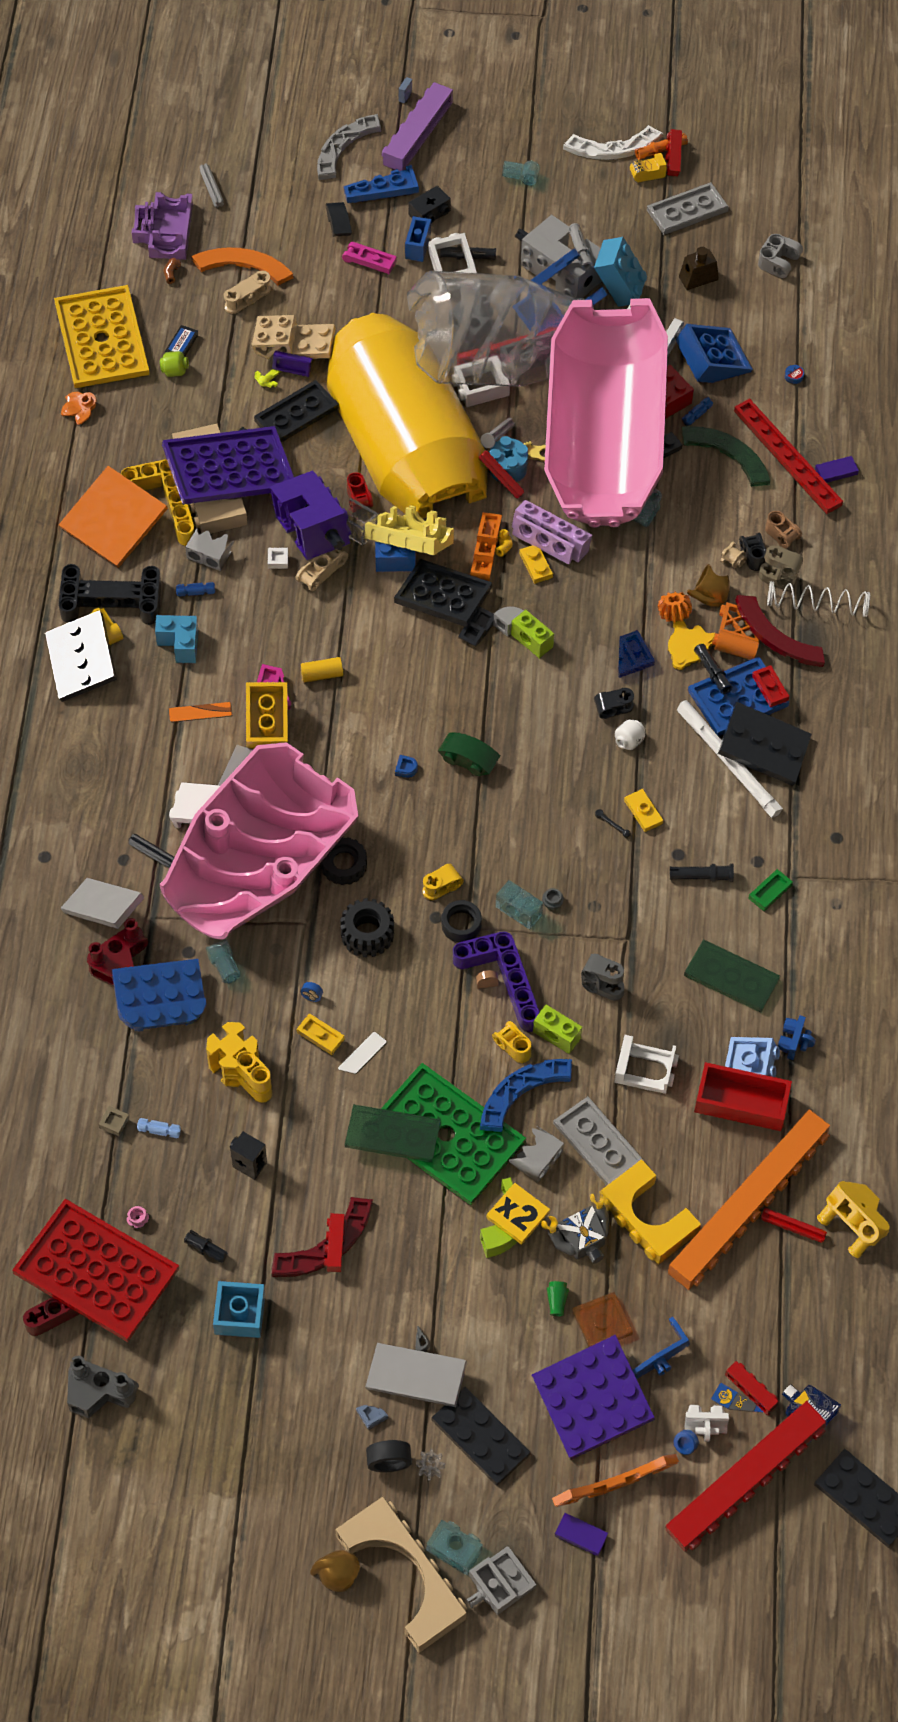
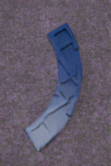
M551 1059L535 1065L529 1064L507 1076L493 1090L492 1095L486 1102L481 1117L480 1130L502 1132L504 1118L509 1108L528 1090L546 1083L570 1082L572 1059Z

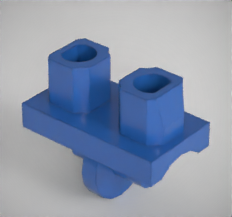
M799 1015L798 1020L786 1018L783 1032L793 1034V1038L781 1035L778 1047L781 1051L788 1053V1059H794L798 1044L801 1045V1051H806L807 1047L815 1045L816 1040L811 1036V1030H805V1034H801L806 1018Z

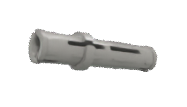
M577 223L571 224L568 229L574 247L581 255L577 259L580 261L582 270L589 271L593 267L590 249L586 246L580 225Z

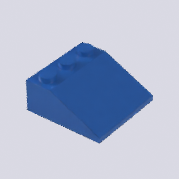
M686 324L675 339L697 382L713 383L750 373L753 370L731 328Z

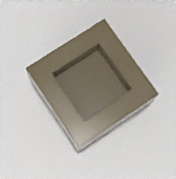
M109 1106L99 1123V1128L120 1136L129 1120V1114Z

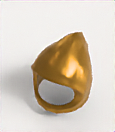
M707 564L694 590L688 589L687 594L703 604L719 607L727 601L729 596V575L718 576L713 572L711 565Z
M338 1550L318 1559L312 1566L310 1574L312 1576L319 1574L321 1582L326 1588L336 1592H343L353 1585L358 1575L360 1564L354 1554L345 1550Z

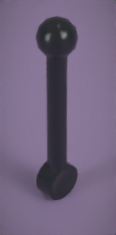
M598 809L595 811L597 818L604 819L622 832L624 837L630 836L631 833L628 829H623L605 816L603 810Z

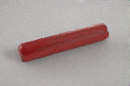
M487 450L482 452L479 456L480 461L515 498L521 497L524 493L523 488Z
M765 1208L761 1215V1219L765 1222L823 1243L827 1232L820 1228Z

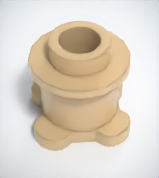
M734 541L723 550L721 562L725 563L728 561L732 564L733 568H737L745 563L746 552L735 548L736 543Z

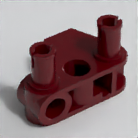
M134 918L126 919L124 929L104 943L93 942L89 945L90 953L87 956V963L89 965V972L93 977L114 986L112 969L134 966L132 958L143 951L148 944V939L143 935L142 929Z

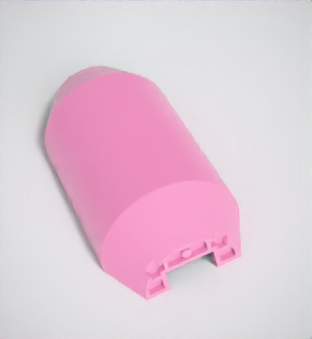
M650 298L631 299V309L594 310L592 300H573L551 339L544 470L567 517L589 524L590 527L608 525L618 527L622 523L635 519L642 511L663 474L668 335Z

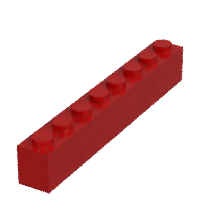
M806 1400L666 1524L667 1533L684 1552L689 1548L691 1550L697 1548L702 1542L701 1538L707 1532L709 1535L715 1532L720 1526L719 1522L724 1517L729 1519L738 1510L737 1506L742 1501L747 1503L756 1494L754 1491L760 1485L765 1487L773 1479L771 1475L777 1470L783 1471L791 1463L789 1461L790 1458L795 1454L797 1456L801 1455L808 1448V1442L812 1439L818 1440L826 1432L824 1429L826 1427L824 1418Z

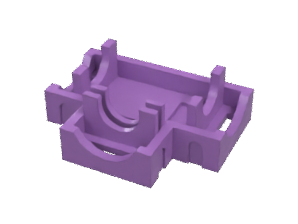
M156 192L155 201L151 202L150 206L148 202H145V205H135L132 240L133 243L149 244V258L186 259L193 209L192 194L180 195V198L173 199L165 196L162 192ZM140 219H142L141 230H138Z

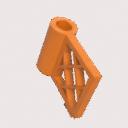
M726 602V605H721L719 616H722L719 633H715L712 640V645H715L714 650L752 660L755 658L759 639L756 636L755 638L749 637L744 633L750 630V626L745 619H742L737 605ZM728 611L736 612L739 616L733 618ZM743 620L747 626L740 628L736 622ZM731 624L734 627L735 631L726 630L724 628L725 626Z

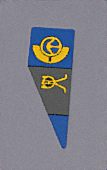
M722 1383L719 1384L711 1398L727 1409L763 1412L752 1400Z

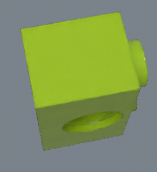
M524 610L511 621V635L538 658H541L553 648L554 633L527 610Z
M545 1005L534 1019L533 1032L570 1054L581 1039L582 1026L550 1006Z

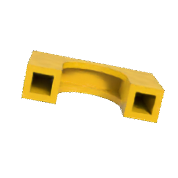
M641 1159L601 1190L606 1196L603 1205L606 1206L607 1211L610 1210L615 1216L617 1224L629 1231L631 1239L644 1248L647 1257L650 1260H655L659 1265L695 1237L700 1231L701 1223L687 1208L667 1223L656 1226L643 1223L635 1216L632 1203L651 1188L656 1180V1174Z

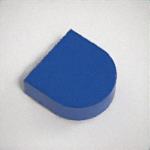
M400 755L395 776L410 778L416 775L418 771L417 761L412 757Z

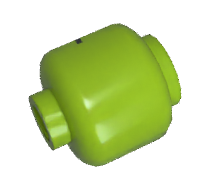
M181 351L166 352L163 358H160L161 372L165 373L167 377L183 376L186 373V369L189 368L188 357H185Z

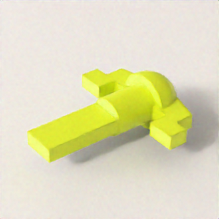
M272 369L265 376L256 371L254 378L263 387H277V382L269 381L282 371Z

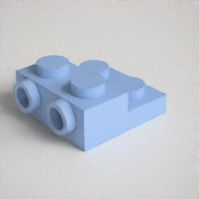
M731 1037L725 1067L776 1077L774 1061L779 1059L780 1049L773 1038Z

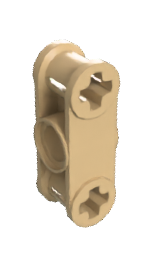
M258 271L231 289L226 290L224 293L226 312L236 314L247 306L254 304L260 298L268 295L271 291L269 284L270 274L266 271Z
M335 549L313 558L298 571L296 580L306 584L309 590H316L322 582L345 564L348 559V553Z

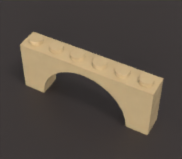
M218 424L173 433L172 437L175 439L220 433ZM242 498L189 504L191 514L195 513L196 516L193 517L195 527L200 529L201 534L205 531H209L211 534L247 525V514Z
M381 1497L336 1528V1537L345 1550L352 1554L365 1548L386 1547L402 1553L415 1564L424 1582L425 1596L418 1614L405 1626V1635L417 1652L420 1653L464 1622L467 1616L466 1610L468 1609L460 1597L456 1599L451 1592L453 1587L446 1578L442 1579L438 1574L439 1568L432 1558L430 1560L427 1559L421 1542L418 1539L414 1541L409 1534L411 1529L404 1520L400 1521L396 1516L398 1512L391 1501L386 1502Z

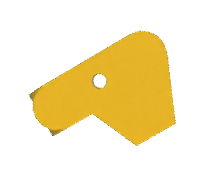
M840 1181L826 1198V1207L817 1215L818 1221L828 1226L838 1214L859 1236L852 1246L848 1248L849 1253L855 1258L861 1257L869 1245L875 1246L880 1239L887 1236L890 1229L888 1222L877 1211L880 1199L865 1184Z

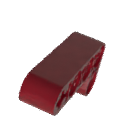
M52 1297L27 1310L23 1315V1321L26 1331L32 1336H38L76 1317L80 1313ZM55 1308L61 1309L58 1314L50 1313Z

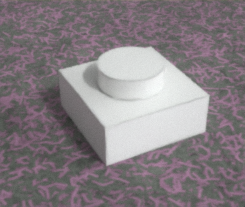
M268 548V569H288V548Z

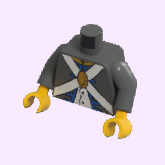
M599 1191L601 1198L597 1202L595 1201L594 1194L590 1195L591 1202L596 1204L595 1208L591 1205L560 1222L555 1217L548 1216L551 1220L550 1226L547 1225L546 1221L541 1222V1226L549 1230L548 1234L556 1249L568 1255H573L576 1259L588 1255L593 1264L600 1262L604 1258L600 1248L605 1245L606 1237L609 1234L608 1214L606 1206L603 1205L606 1196L601 1191Z

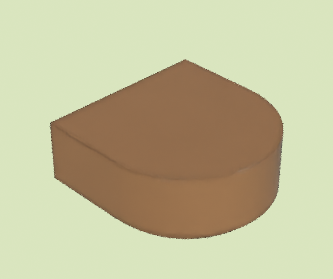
M483 971L476 976L477 989L498 986L499 980L495 971Z

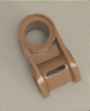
M772 511L768 514L765 531L781 547L787 549L794 540L802 537L800 528L782 512Z

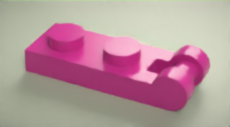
M350 242L347 247L348 250L342 255V259L347 263L354 262L390 274L397 262V256L355 242Z

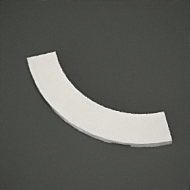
M648 125L629 140L623 142L622 140L606 142V144L597 143L573 134L563 145V150L592 159L626 158L635 155V149L649 145L650 142H659L663 138V133Z

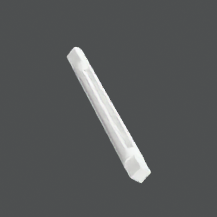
M687 700L681 702L677 711L717 754L722 740ZM717 754L771 818L780 814L783 808L744 765Z

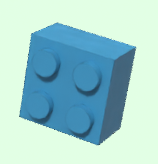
M218 1281L213 1320L215 1335L261 1338L265 1302L264 1284Z

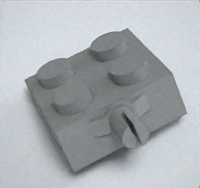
M507 1546L493 1557L486 1558L469 1570V1577L476 1585L478 1592L466 1600L471 1608L484 1600L498 1615L535 1589L536 1583Z

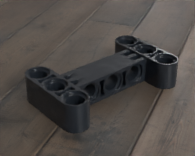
M68 564L63 568L59 595L61 619L67 623L77 620L80 607L139 608L142 622L148 625L156 623V615H159L160 570L155 566L145 567L142 571L141 581L81 580L80 568L75 564Z

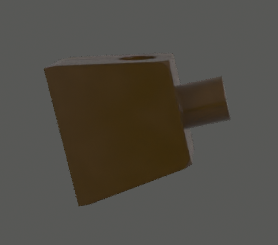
M698 247L695 253L689 254L684 258L679 279L686 290L719 280L717 261L710 249Z

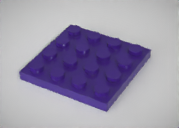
M616 1335L532 1374L570 1460L656 1420Z

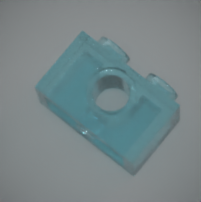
M510 880L496 894V908L528 929H531L542 916L543 902Z
M441 1520L427 1542L426 1551L468 1575L469 1570L472 1569L482 1553L483 1544L480 1543L481 1540L470 1533L466 1535L460 1531V1527L451 1521L447 1523ZM457 1541L462 1544V1547L454 1550L449 1545Z

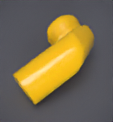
M506 529L499 531L498 541L500 546L495 550L499 557L506 554L513 545L509 531Z

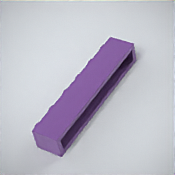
M435 82L430 88L426 89L423 98L418 100L415 109L410 111L405 123L400 125L397 134H394L389 145L384 147L382 151L384 166L394 170L398 169L399 171L405 170L406 166L453 103V89Z

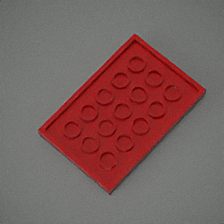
M65 1198L12 1269L14 1275L128 1342L178 1272L179 1265Z

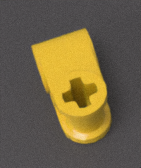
M451 863L445 864L440 869L427 874L423 878L424 887L422 894L428 900H437L441 896L457 890L464 880Z
M508 1021L502 1030L492 1034L495 1043L508 1053L514 1061L518 1063L529 1061L531 1058V1041L513 1022ZM519 1048H525L526 1050H524V1051H519V1050H517V1049H519Z

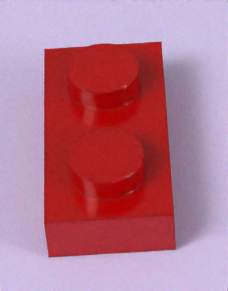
M771 665L753 671L752 677L770 708L789 701V695Z

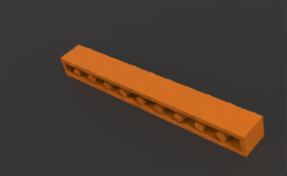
M809 1109L671 1262L668 1274L688 1290L693 1285L698 1286L705 1277L703 1274L708 1269L712 1270L717 1265L718 1257L722 1253L727 1254L732 1248V1241L736 1237L740 1239L744 1235L750 1221L754 1223L761 1214L760 1210L764 1206L768 1207L775 1199L774 1194L778 1190L781 1192L789 1183V1177L791 1175L796 1176L803 1167L801 1164L805 1159L809 1161L816 1153L815 1148L819 1144H825L830 1137L828 1134L830 1125Z

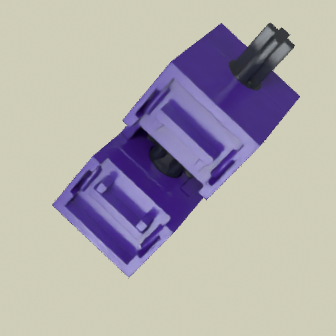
M313 470L270 487L275 516L287 533L296 530L297 538L295 545L306 560L338 549V551L342 550L343 546L350 544L349 535H351V530L346 521L348 520L347 511L345 508L342 509L340 507L338 499L332 496L329 487L324 486L322 478L318 477Z

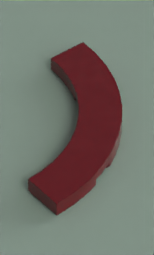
M736 596V605L742 619H745L750 626V631L766 646L784 657L790 656L797 659L800 663L818 667L824 666L825 659L822 647L801 643L779 631L763 614L756 596Z
M350 1197L349 1206L345 1214L342 1256L349 1251L363 1233L371 1214L373 1199ZM324 1239L317 1246L305 1251L274 1253L271 1276L295 1277L324 1268V1258H327L325 1245H328V1240Z

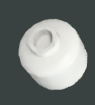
M636 720L625 721L615 731L617 745L626 750L635 749L645 739L644 726Z

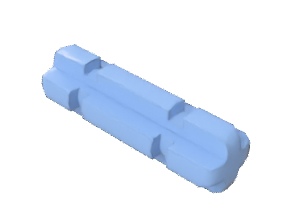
M140 1118L137 1123V1130L142 1132L149 1131V1133L167 1136L168 1134L170 1137L179 1138L181 1126L175 1124L169 1126V1123L155 1120L149 1122L148 1119Z

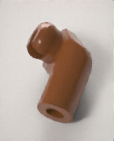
M176 258L169 259L163 269L168 284L175 282L173 271L181 267L180 260H176Z

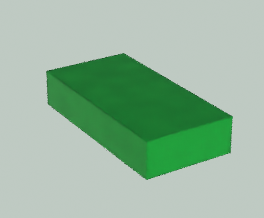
M776 869L749 894L748 899L762 911H765L792 886L793 881Z

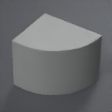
M517 607L501 608L494 613L493 625L508 637L511 635V621L524 610Z

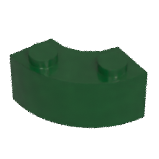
M456 732L448 733L438 749L445 762L450 765L464 767L475 776L489 775L501 756L481 740Z

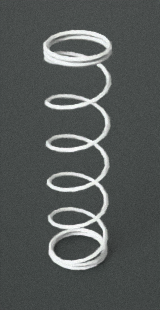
M771 581L769 585L767 601L768 607L772 606L774 593L775 605L778 608L782 602L787 587L790 585L792 589L793 603L795 609L799 608L803 595L807 587H809L814 612L817 611L823 594L826 591V589H828L830 595L831 610L833 614L836 613L840 600L844 592L846 591L849 598L850 613L852 616L855 614L862 595L865 593L863 617L868 616L870 605V592L864 591L860 595L854 612L852 613L851 598L847 589H845L842 592L836 605L835 610H833L832 595L828 587L823 590L817 607L815 609L813 593L809 585L805 587L797 607L795 603L794 590L791 583L787 584V586L785 587L778 605L776 600L774 581Z

